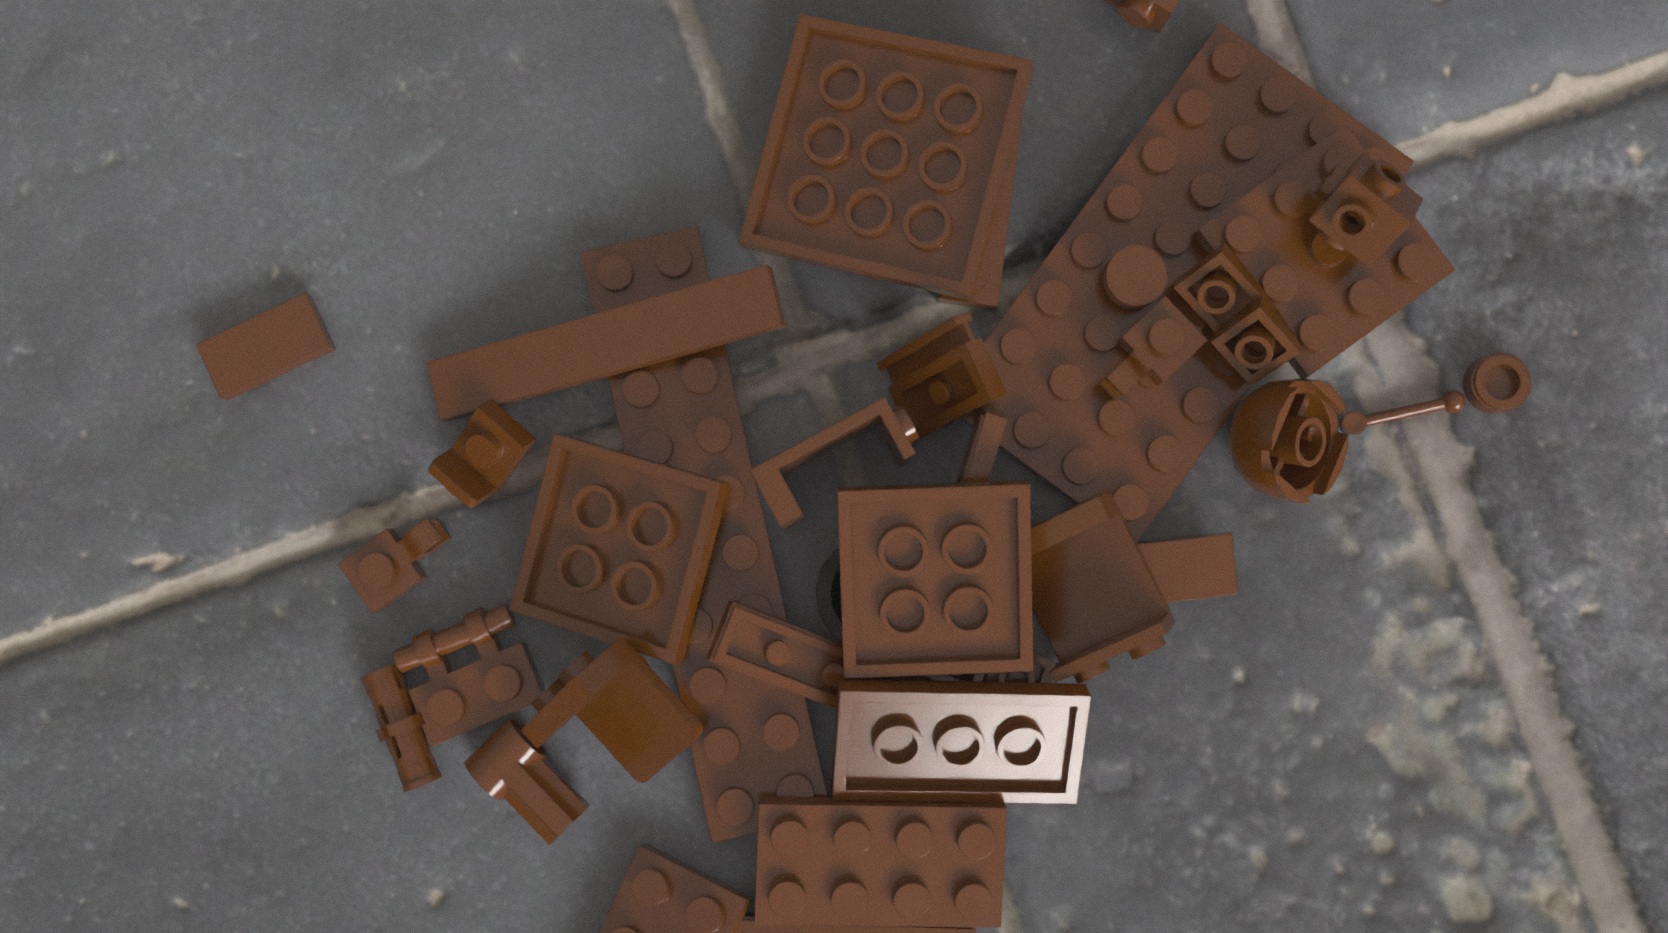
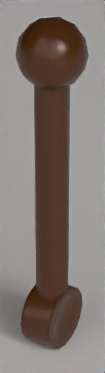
M1449 390L1439 399L1366 415L1357 411H1351L1341 417L1339 427L1343 433L1353 436L1362 433L1367 426L1440 410L1458 413L1464 408L1466 398L1457 390Z

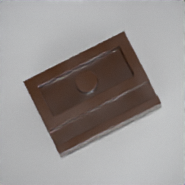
M970 312L950 318L877 362L880 371L887 370L893 385L888 387L896 407L903 406L918 433L919 439L944 428L1007 394L982 338L975 339L968 325L969 322L973 321Z

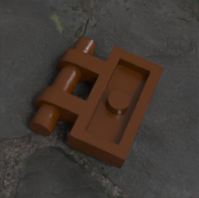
M507 603L485 611L482 607L463 615L464 621L439 632H435L430 628L413 636V643L393 651L395 664L401 673L423 665L430 678L429 682L408 690L416 712L422 713L426 723L422 727L430 747L529 706L545 690L526 642H521L504 650L501 647L496 633L516 625L513 613L509 610L510 607ZM474 644L477 647L481 660L452 671L446 655Z

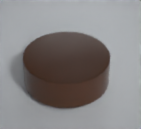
M1142 245L1127 246L1116 252L1106 264L1103 272L1104 289L1109 298L1121 307L1127 309L1143 308L1155 301L1164 291L1168 277L1167 268L1161 256L1153 249Z
M1497 352L1480 357L1471 363L1464 375L1463 389L1466 398L1473 407L1484 413L1499 414L1514 410L1525 402L1531 389V377L1526 365L1519 358L1509 353Z

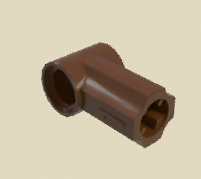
M509 717L465 760L464 764L470 775L487 793L498 800L505 799L550 845L590 804L547 761L548 753L543 745L536 748L521 731L524 725L516 719Z

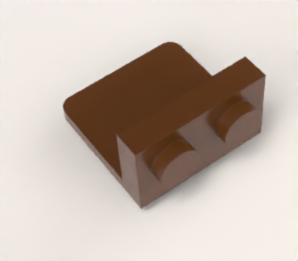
M622 636L595 659L585 651L558 675L559 679L552 683L531 703L538 713L521 729L533 745L539 748L576 715L625 770L640 783L647 782L692 744L703 732L702 724L693 715L688 705L672 692L652 670L646 659L637 653Z

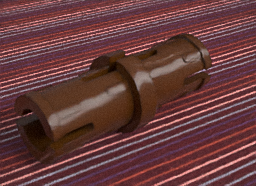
M396 664L380 668L361 677L360 679L371 700L380 729L376 731L380 743L386 742L390 755H392L404 793L443 777L432 755L422 725L426 724L422 713L416 712L403 675Z

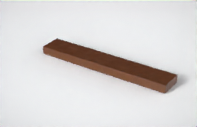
M763 265L428 361L427 366L439 419L451 421L473 415L478 406L490 399L502 407L786 327L772 267Z

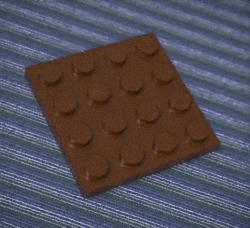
M800 14L738 243L743 248L973 301L1034 70L1033 60Z

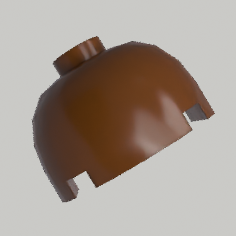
M1285 379L1267 382L1244 398L1233 417L1229 433V448L1236 471L1252 489L1282 501L1304 504L1310 502L1307 498L1312 494L1324 495L1332 488L1343 468L1348 449V433L1338 432V419L1336 413L1346 414L1344 402L1334 387L1320 380Z

